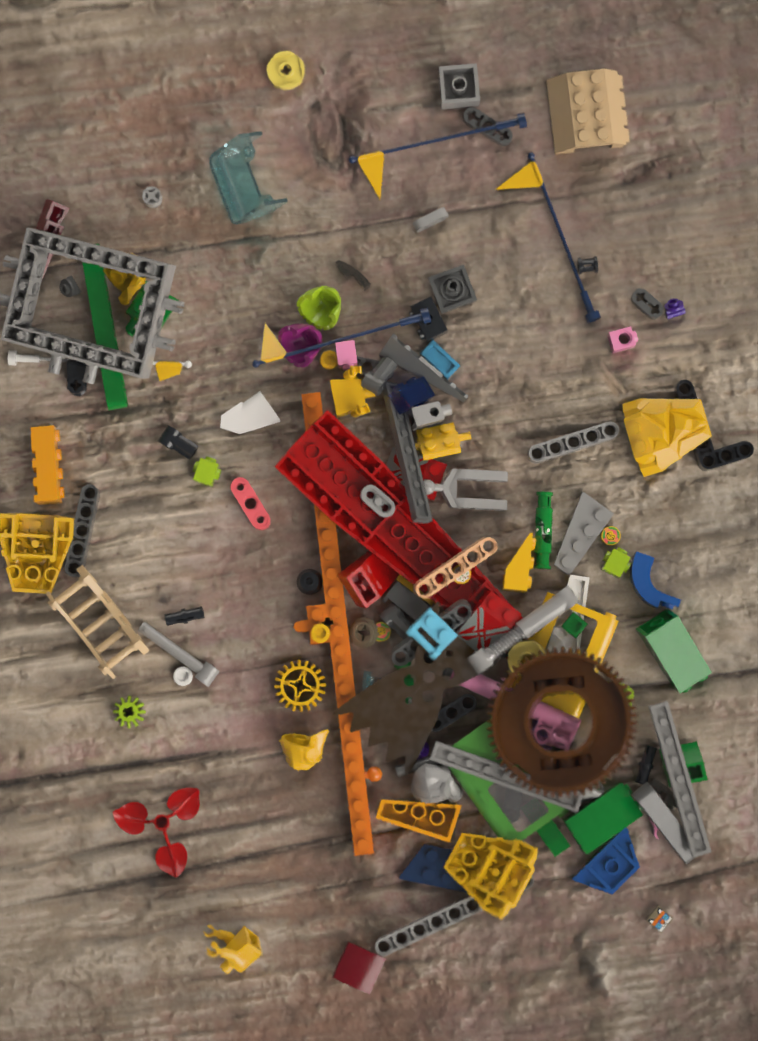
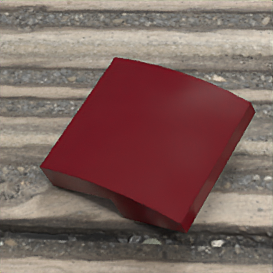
M348 941L332 978L370 994L386 958Z

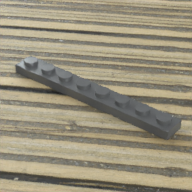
M387 382L383 390V396L412 521L428 524L432 521V515L401 384Z

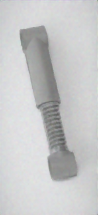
M569 586L565 587L550 600L517 622L514 630L508 631V634L503 635V638L500 637V640L497 639V642L495 641L488 648H481L467 660L479 675L494 664L493 661L497 659V656L500 657V654L505 653V650L508 651V648L514 647V644L516 645V642L519 643V640L522 641V638L527 640L548 623L577 604L579 600Z

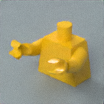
M350 366V369L343 373L344 379L330 380L337 418L348 414L356 418L370 412L365 399L376 397V395L362 387L361 379H358L356 376L357 373L362 374V366Z
M211 924L207 925L208 928L212 929L210 933L203 931L206 937L215 936L226 943L227 946L222 949L219 948L215 941H211V946L215 951H211L207 947V954L210 957L220 955V957L225 958L226 960L220 965V968L227 974L233 968L238 972H243L262 955L259 937L246 926H243L236 935L221 929L215 930Z

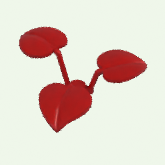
M188 787L172 793L168 798L167 807L173 812L167 816L159 814L155 819L146 820L148 811L139 802H130L113 811V816L118 826L131 835L141 834L144 831L145 824L152 823L158 831L163 832L167 846L158 849L155 855L156 864L163 872L177 878L186 867L188 855L186 848L181 843L170 844L166 830L170 827L169 819L175 815L181 820H190L197 815L200 807V791L198 788Z

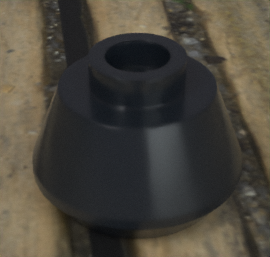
M305 569L297 577V587L306 595L316 594L323 585L321 574L314 569Z

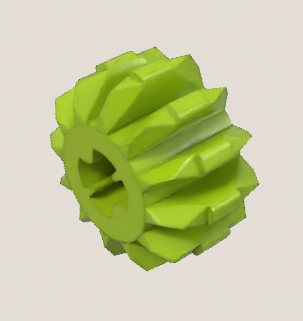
M128 695L127 702L121 697L122 705L119 703L114 704L119 708V710H113L114 714L119 713V716L115 717L114 720L119 721L122 719L120 722L121 727L125 725L126 721L127 728H131L132 722L135 727L139 726L136 719L144 721V718L139 716L140 714H146V710L139 709L144 706V703L137 705L138 697L132 702L131 695ZM132 707V711H134V714L129 715L127 717L125 715L127 713L125 712V709H130Z

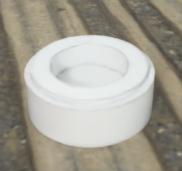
M182 666L174 671L173 678L178 685L186 686L191 683L193 673L189 668Z

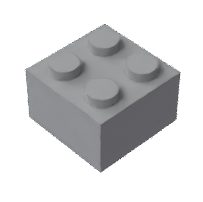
M477 63L440 66L438 76L441 110L479 107L480 94Z

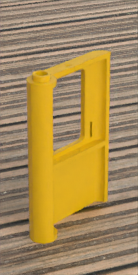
M547 592L542 605L550 600L554 594ZM575 604L570 608L571 610L597 621L586 651L587 657L591 653L595 654L594 660L601 657L600 664H602L619 622L615 620L617 616L608 612L603 615ZM557 618L528 638V640H534L545 650ZM527 654L523 656H526L528 659L532 658L531 656H527ZM519 677L510 688H514L522 678ZM577 694L547 696L541 700V702L578 719L586 703Z

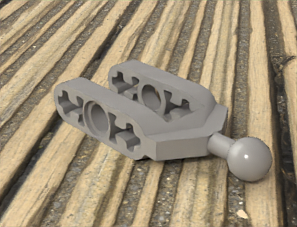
M450 469L441 484H434L433 481L428 479L424 480L426 494L429 495L434 491L441 492L449 508L507 511V500L457 498V480L508 482V472Z

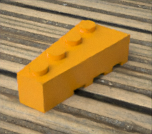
M54 425L31 427L32 453L35 454V458L32 459V468L34 473H37V477L33 479V487H35V491L38 494L34 495V502L39 505L62 503V498H65V489L61 487V479L64 478L63 468L59 467V460H62L61 449H58L57 441H60V431L56 430Z
M381 799L375 818L450 843L462 805L446 803L425 804L424 802Z

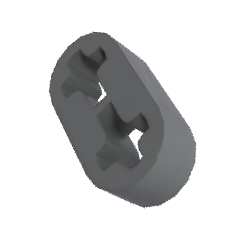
M641 288L633 292L631 296L632 303L647 317L658 319L662 315L663 305L649 292ZM636 294H644L643 299L647 303H644L642 300L638 302ZM648 304L651 305L653 308L657 306V311L659 312V314H651L652 309L648 306Z

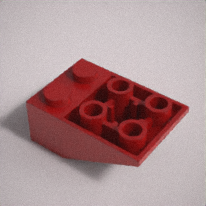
M367 551L337 576L356 606L368 608L385 593L399 574L371 551Z

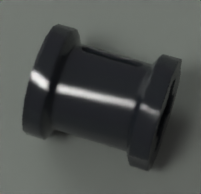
M597 256L588 259L578 257V274L581 275L582 272L593 271L598 273Z

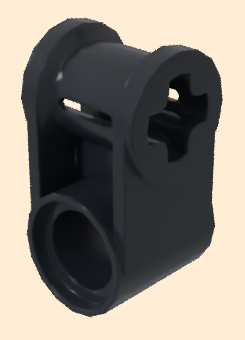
M68 359L67 388L74 396L79 397L84 395L87 390V382L82 381L86 364ZM77 383H79L81 387H78L76 391L73 388V386H76Z

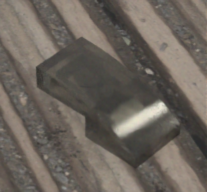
M336 261V267L346 280L354 277L364 291L371 287V283L357 269L343 261Z

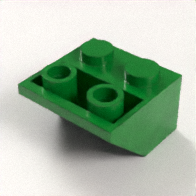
M697 741L681 744L691 783L708 780ZM659 749L666 787L672 788L661 749Z

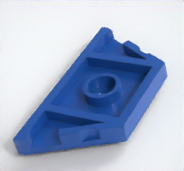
M624 828L617 833L572 879L575 882L609 894H613L640 868L628 829Z

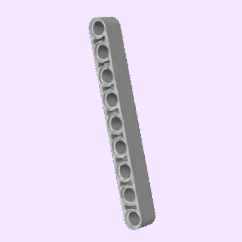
M531 876L530 881L525 887L524 891L532 887V885L534 884L533 876ZM468 895L379 937L375 943L376 952L382 956L389 955L483 909L478 903L475 909H468L466 906L467 902L473 899ZM458 908L460 910L459 916L456 918L450 917V909ZM434 916L441 917V925H432V918ZM421 924L424 926L425 930L422 934L414 932L416 925ZM405 933L407 940L403 943L396 940L397 934ZM381 941L388 942L389 949L381 951L378 947Z

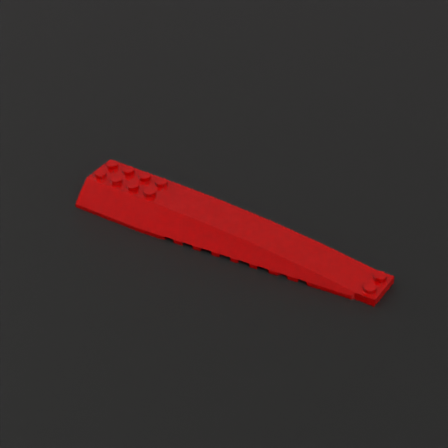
M328 410L300 436L274 466L331 521L412 585L462 551L434 518L428 524L412 521L405 487L401 481ZM368 485L376 486L394 502V513L386 518L380 517L362 501V489ZM369 491L367 497L372 499L374 494ZM386 504L381 506L382 511L386 512L388 510ZM454 562L451 565V570L459 564ZM477 566L470 569L471 578L467 583L457 584L452 581L429 597L435 603L439 602V606L444 610L456 601L464 599L470 603L472 611L486 590H490L511 605ZM438 573L435 576V581L437 584H440L443 581V575L441 573ZM421 584L419 590L424 594L428 588L426 584ZM460 607L457 611L461 614H464L468 611V609L466 607ZM520 616L516 623L523 619V617Z

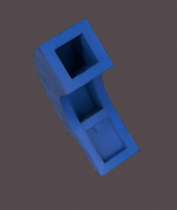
M636 551L631 561L630 579L639 598L655 609L658 608L660 602L663 603V607L673 610V607H679L681 599L659 592L651 582L650 571L655 558Z

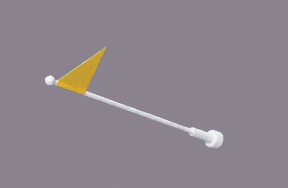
M17 350L8 351V365L16 366L17 362L39 363L40 361L51 360V357L17 354ZM63 358L62 362H67L69 358ZM153 361V365H156L159 381L179 375L182 366L186 368L192 366L190 361Z

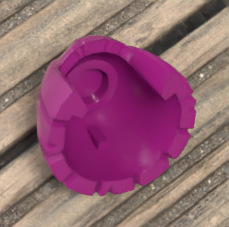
M300 323L285 326L279 331L278 341L287 353L323 343L322 333L316 327L309 324ZM321 347L285 358L291 364L294 363V366L304 368L314 360Z

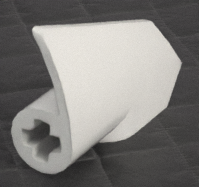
M259 391L245 402H240L221 415L220 428L237 434H243L279 423L280 419Z

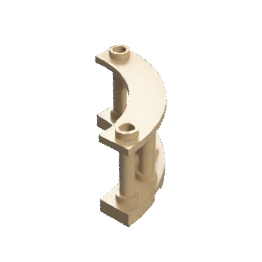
M81 565L76 569L80 574L77 582L56 598L49 591L46 593L50 599L48 604L54 611L58 609L82 638L100 663L98 668L104 675L109 674L114 679L116 676L111 670L112 667L134 650H139L143 655L150 650L139 634H136L130 622L105 590L101 589L95 578ZM88 585L93 590L92 596L68 613L61 603L80 588ZM96 601H102L107 607L105 613L82 631L74 619ZM110 618H115L120 624L119 630L95 648L87 636ZM123 635H128L131 639L129 645L106 662L101 653Z

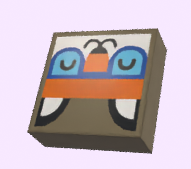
M657 905L646 921L662 933L673 918Z

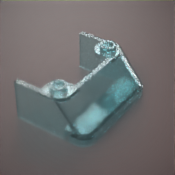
M261 131L238 134L212 153L209 158V165L228 216L235 225L270 214L288 202L287 198L274 200L268 194L263 196L260 194L249 162L255 156V148L252 142L263 135Z

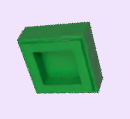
M572 612L561 627L576 639L588 623Z

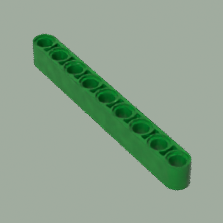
M82 262L96 344L119 350L104 267ZM100 367L108 410L128 407L123 373Z

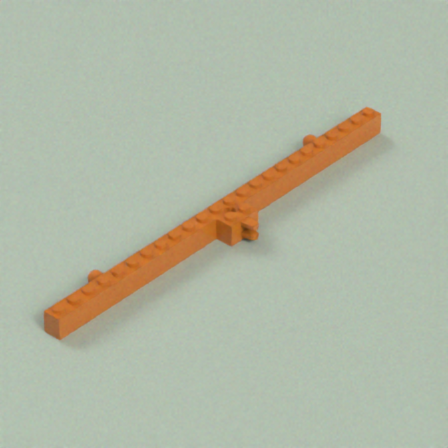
M320 392L301 394L305 431L323 414ZM314 505L325 604L306 606L308 620L296 622L293 628L297 632H309L310 634L314 625L322 624L327 618H330V621L333 620V625H330L329 639L324 643H317L311 638L310 634L311 645L330 643L337 708L355 697L356 693L344 589L342 582L337 576L341 572L336 524ZM351 712L338 716L354 855L358 856L374 854L366 779L377 782L382 778V771L376 766L369 768L368 771L364 770L360 730L350 732L353 713Z

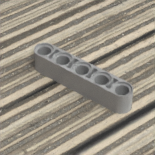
M605 422L536 444L529 449L528 459L530 462L538 464L611 441L618 435L619 427L614 422ZM605 427H612L614 435L608 436L604 431ZM589 432L594 433L596 440L593 442L587 440L586 434ZM575 438L578 441V446H569L568 439ZM557 444L560 447V451L558 453L551 452L550 445ZM533 450H539L542 453V457L540 459L533 458L531 454Z

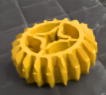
M301 660L297 661L298 666H295L294 662L291 661L290 665L292 668L289 669L284 665L283 668L286 672L278 671L282 678H275V681L280 682V685H274V688H280L281 692H277L275 695L283 696L279 700L280 703L285 700L287 701L285 708L292 704V711H295L296 706H299V711L303 712V706L306 705V709L309 711L311 710L310 703L314 707L317 706V703L314 701L315 699L322 701L318 694H325L324 690H320V687H326V683H320V680L325 679V676L318 677L317 674L321 672V669L314 672L315 664H312L310 668L307 667L309 661H305L304 666H301ZM302 670L297 680L286 679L291 672ZM307 671L315 678L316 687L306 683ZM303 676V685L310 689H302L297 696L298 688L290 683H299ZM284 684L294 688L293 700L287 696ZM309 691L314 693L309 700L299 702L303 692Z

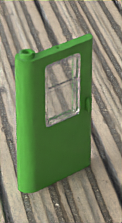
M487 722L452 746L499 764L503 761L502 759H495L499 753H492L496 746H490L489 744L494 739L488 738V735L493 733L486 729L492 727V724ZM518 764L514 765L517 766L522 772L527 773ZM448 766L497 837L505 840L516 839L522 841L557 815L561 818L569 812L566 808Z

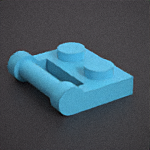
M430 607L406 631L409 637H413L429 653V657L432 660H435L458 636ZM420 627L438 643L435 648L417 631Z

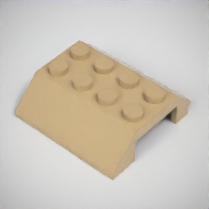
M596 69L569 72L546 80L555 154L573 153L578 148L611 145V148H619L630 142L629 131L624 128L628 123L626 110H622V108L626 107L624 92L620 91L623 89L622 75H618L617 71Z

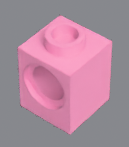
M631 327L612 331L607 335L612 353L634 348L636 342H638L636 331H632ZM620 335H625L628 338L627 344L620 343Z
M354 340L336 342L338 367L348 370L350 366H358Z

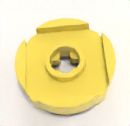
M281 51L276 53L268 63L267 74L275 88L290 90L302 83L305 67L302 59L293 52ZM284 66H287L288 69H291V72H289L288 75L281 73V70L284 69Z
M532 639L522 640L519 643L516 642V645L514 644V647H511L508 652V666L511 672H514L512 665L517 668L520 667L518 661L522 662L524 655L531 656V653H534L538 657L539 650L546 654L543 647Z

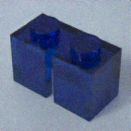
M424 376L418 379L412 377L405 382V385L403 382L393 387L394 391L388 395L399 415L408 412L413 407L425 404L435 396Z

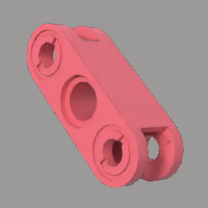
M243 477L234 479L231 483L232 493L251 524L257 530L267 529L271 523L270 516L250 483ZM244 485V489L239 491L238 486ZM249 499L256 501V506L252 509L246 507V501ZM263 517V523H258V518Z

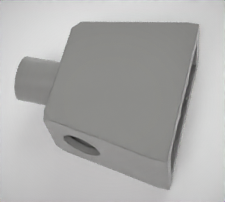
M436 401L411 408L407 413L412 432L440 424L444 417L452 415L450 404L441 406L440 402Z

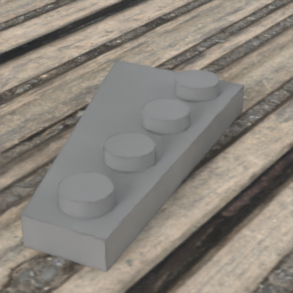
M582 492L553 565L570 576L614 513Z

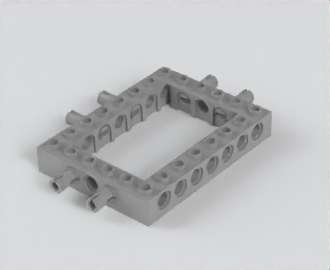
M28 227L26 228L20 258L9 255L4 257V260L11 263L3 262V266L16 269L17 271L11 296L0 293V299H2L0 300V305L8 307L0 340L50 353L52 356L47 372L60 374L63 358H69L86 364L82 381L90 384H95L97 370L100 367L138 378H149L156 348H162L170 352L173 351L174 346L167 344L175 345V340L161 337L160 331L166 310L179 314L184 310L176 307H184L183 301L169 299L176 265ZM48 253L153 280L148 281L144 286L145 294L142 306L140 305L139 307L140 315L138 323L134 327L136 331L133 343L130 344V353L31 327Z

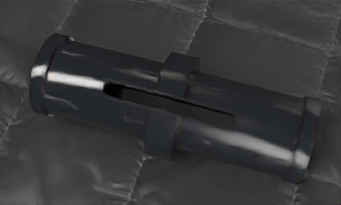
M202 606L188 610L184 608L175 613L164 614L167 626L183 622L187 624L188 621L205 618Z
M645 745L642 760L638 764L640 767L635 783L641 785L646 782L648 783L651 769L654 768L653 761L657 748Z

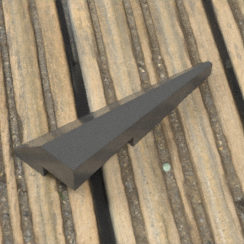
M394 333L380 352V358L383 356L389 357L400 369L463 403L469 397L467 394L457 388L453 382L444 378L440 371L414 352L410 346L397 339L398 336Z

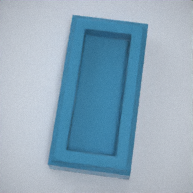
M434 340L420 352V355L440 371L447 380L460 367Z

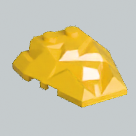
M640 398L623 404L625 428L634 458L638 462L644 477L663 472L675 461L680 460L686 453L694 450L712 437L701 399Z
M0 513L1 553L6 562V571L12 592L46 594L49 591L52 593L73 540L74 518L50 514Z
M462 833L444 868L484 911L502 919L508 914L510 908H514L527 886L535 869L533 864L537 858L538 849L521 840H505L500 837L489 838L484 835Z

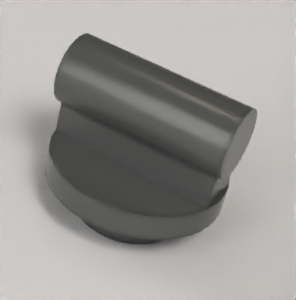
M73 276L61 280L60 291L69 298L81 293Z

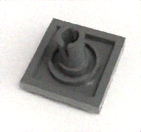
M464 265L428 277L441 314L477 301Z

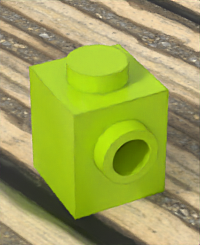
M206 456L205 459L200 458L199 462L196 461L192 471L195 473L193 480L213 487L214 481L219 480L222 471L219 469L220 465L216 463L217 460Z
M618 547L616 550L613 548L611 552H606L602 560L605 563L601 570L619 579L622 573H627L631 563L629 560L631 557L627 555L628 552Z

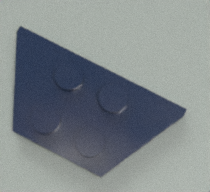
M424 844L399 877L402 880L467 893L444 868L453 849Z

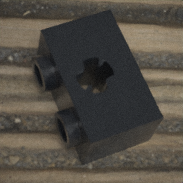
M428 297L410 306L411 312H409V316L421 313L420 309L428 307L431 317L430 324L426 325L423 321L416 322L419 327L417 329L421 340L425 339L426 343L448 332L432 297Z

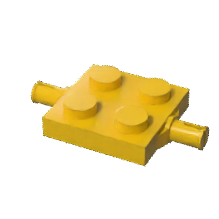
M453 422L416 430L418 439L415 447L416 451L419 450L422 454L423 460L461 453L460 441L471 440L470 431L459 434L455 430Z

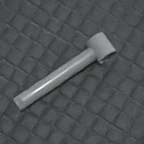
M146 622L138 629L141 634L197 673L195 678L209 687L220 672L207 661L204 664L198 661Z

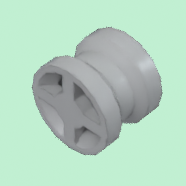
M153 186L144 189L142 198L146 206L149 208L160 206L162 195L159 189Z

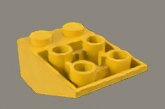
M529 533L504 570L502 591L525 593L527 589L531 588L532 576H529V570L533 569L534 557H531V551L535 550L536 538H533V533Z

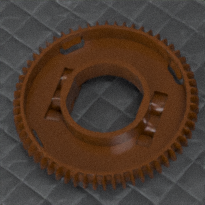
M553 647V653L548 648H546V654L539 650L538 657L531 653V660L525 656L524 664L518 661L520 667L517 668L512 665L514 672L506 671L509 677H501L504 684L497 683L501 688L500 691L493 690L497 697H491L490 699L495 703L494 705H488V707L493 709V712H487V715L491 716L492 719L486 720L487 723L492 724V727L486 728L493 733L488 735V738L494 739V741L489 743L490 746H496L492 753H499L495 759L503 760L499 764L500 767L507 766L504 772L508 773L511 771L512 773L509 776L511 779L517 776L515 781L517 784L523 781V788L529 784L528 790L530 792L536 788V794L539 795L541 790H543V796L545 797L548 795V792H551V798H554L556 793H558L560 799H562L563 793L566 794L567 798H570L572 792L575 797H578V791L585 795V789L592 793V786L600 789L599 782L606 785V777L612 780L610 775L612 772L618 775L616 767L623 769L620 762H627L628 760L624 755H631L627 750L628 747L634 748L630 740H636L631 735L636 733L637 730L632 728V726L637 725L638 722L633 721L632 718L638 715L632 713L633 710L637 709L636 706H630V703L635 701L634 698L628 699L632 692H625L628 685H621L624 678L617 679L620 674L618 671L613 674L611 673L614 669L613 666L607 669V661L600 664L602 658L598 657L594 660L595 654L593 653L587 657L586 650L581 655L579 648L573 653L571 647H569L568 652L565 651L564 647H561L560 652H558L556 647ZM595 667H596V669H597L599 672H601L606 678H608V679L611 678L612 681H606L601 675H599L597 672H595ZM518 673H521L522 679L516 684L513 690H505L506 687L510 689L513 683L520 677ZM577 694L585 700L592 714V728L588 738L575 750L556 752L545 750L539 745L532 731V716L535 708L547 696ZM614 755H617V756H615V758L612 760V762L605 768V771H604V767L610 762V760L613 758ZM518 764L524 771L529 773L530 780L527 779L528 776L525 773H523L517 766L514 765Z

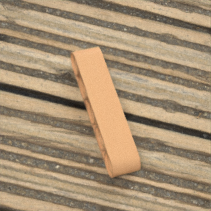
M490 537L479 539L418 580L413 586L414 594L421 598L430 597L494 554L497 550V542ZM487 540L491 543L489 551L483 549V544ZM471 551L475 553V560L473 562L467 560V554ZM454 562L459 564V571L453 573L451 570V565ZM438 573L443 575V581L440 584H437L435 581V576ZM426 584L428 590L422 595L419 593V586Z

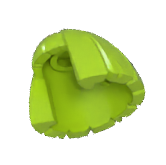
M319 286L313 288L299 297L297 301L298 312L303 316V319H306L308 324L320 330L322 328L323 330H330L338 321L341 310V297L338 291L332 287Z

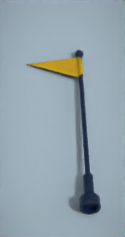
M519 113L517 118L497 122L495 125L357 157L350 156L348 161L354 163L358 160L376 194L381 199L384 154L492 129L501 130L518 125L520 129L527 128L525 113Z
M530 152L528 159L531 162L495 190L541 186L581 290L580 296L587 311V314L584 316L586 322L597 321L601 318L599 310L594 311L588 292L584 290L535 162V154Z
M428 307L420 309L421 313L399 319L398 322L289 353L285 351L265 323L261 360H254L252 365L257 368L260 364L398 325L402 327L419 321L427 324L431 322Z

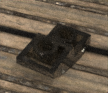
M651 777L648 784L652 786L656 793L661 795L664 792L662 801L666 802L665 805L675 811L677 805L673 792L663 783Z

